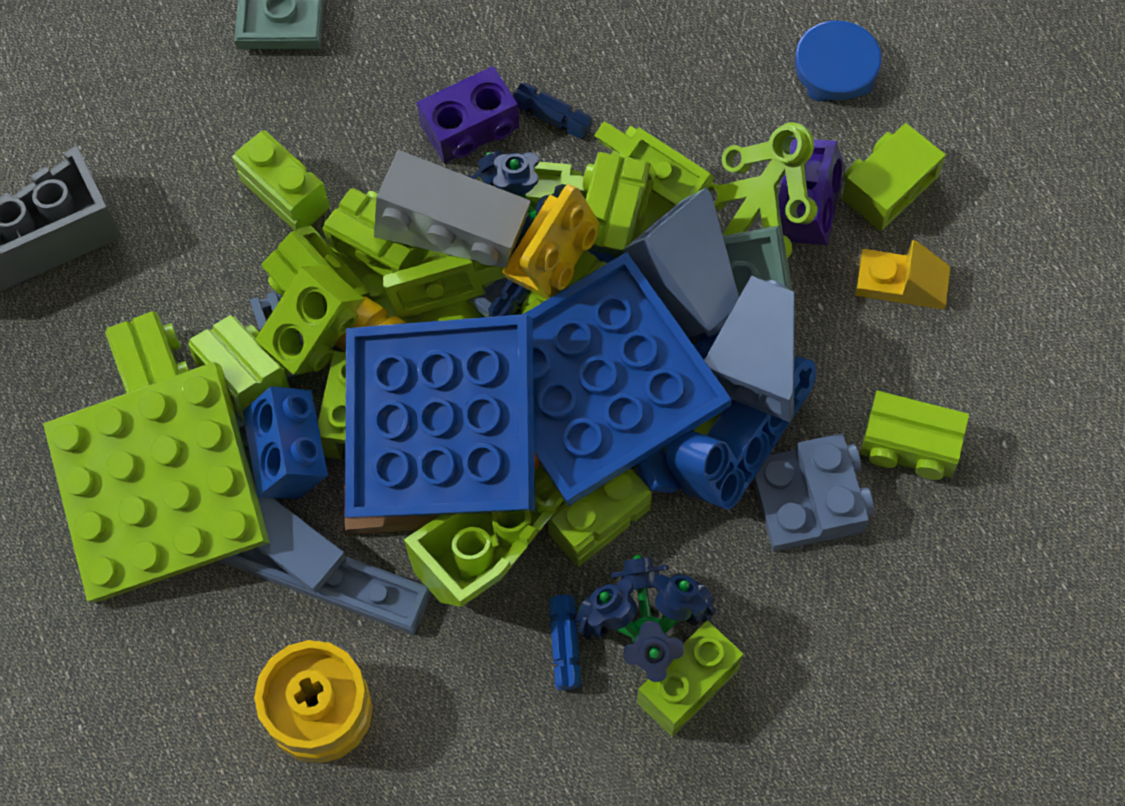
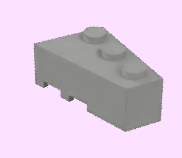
M397 150L376 197L374 237L475 260L484 265H496L506 268L526 221L530 200Z

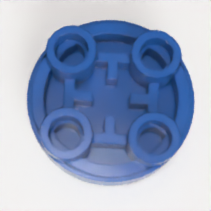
M834 20L817 24L804 33L796 48L794 64L796 74L801 83L807 88V94L810 98L818 102L828 99L848 100L860 95H866L872 91L879 74L882 56L876 39L866 29L851 22Z

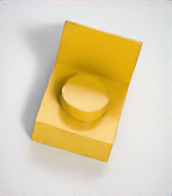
M912 240L908 255L862 249L855 296L945 310L951 266L914 240Z

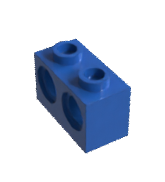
M270 386L243 410L258 497L300 499L328 477L311 390Z

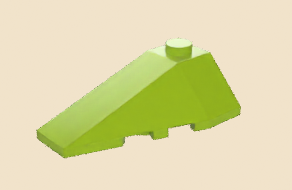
M541 465L534 470L535 511L440 515L404 539L413 573L440 603L462 607L500 581L564 501Z

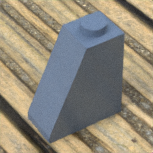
M704 188L680 201L623 249L632 258L688 338L702 333L711 337L721 331L728 318L727 315L731 313L739 299L714 201L709 190Z
M751 276L704 361L731 399L787 422H790L794 416V292L788 290L780 282L774 280L764 281Z

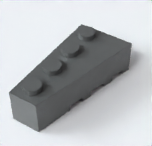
M77 145L65 152L66 160L51 170L45 166L30 176L33 180L31 184L13 196L7 192L0 197V292L122 238Z

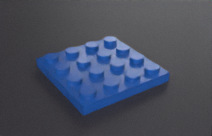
M627 252L524 313L533 318L534 452L539 458L540 465L567 506L577 502L669 445L678 437L690 432L731 406L732 399Z
M522 314L346 328L345 518L368 519L535 511L532 317Z

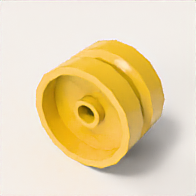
M307 640L288 645L269 659L258 676L254 696L258 718L280 749L299 761L321 764L340 759L359 745L370 727L373 704L369 687L360 668L351 656L332 643ZM318 699L319 703L317 705L309 707L311 701Z

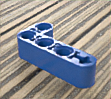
M795 355L794 416L811 392L816 379L815 363L810 359ZM732 399L731 406L721 413L707 435L691 430L667 445V465L684 493L720 508L731 509L741 499L790 422Z

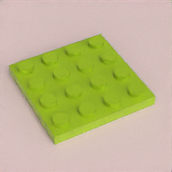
M212 362L43 423L87 602L97 603L270 543L220 364Z

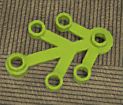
M793 122L786 123L772 133L768 142L747 147L732 145L726 148L722 155V165L729 172L743 174L751 168L753 163L770 162L761 176L721 185L711 183L708 190L710 193L713 190L717 192V199L714 202L716 211L722 210L728 202L745 199L722 234L723 236L747 232L759 213H761L762 229L781 226L777 185L785 174L790 198L785 208L787 218L799 224H809L815 219L817 205L807 195L804 164L811 158L814 150V139L807 127ZM797 139L796 151L791 154L789 150L790 143ZM740 152L741 162L735 167L733 159ZM804 202L806 212L799 218L797 207L800 203ZM783 235L788 258L792 252V243L787 236Z

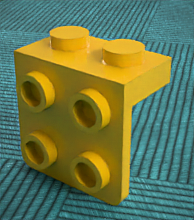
M568 184L564 187L558 198L549 195L511 256L507 267L502 271L508 280L546 299L558 294L559 290H563L568 286L573 277L575 264L583 251L588 250L594 244L600 225L579 188Z

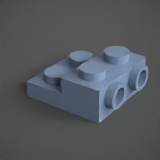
M843 433L798 442L795 450L769 455L754 477L753 483L772 552L859 534L865 531L869 521L868 516L874 514L873 499L868 487L859 488L855 472L861 471L860 456L855 444L846 445Z

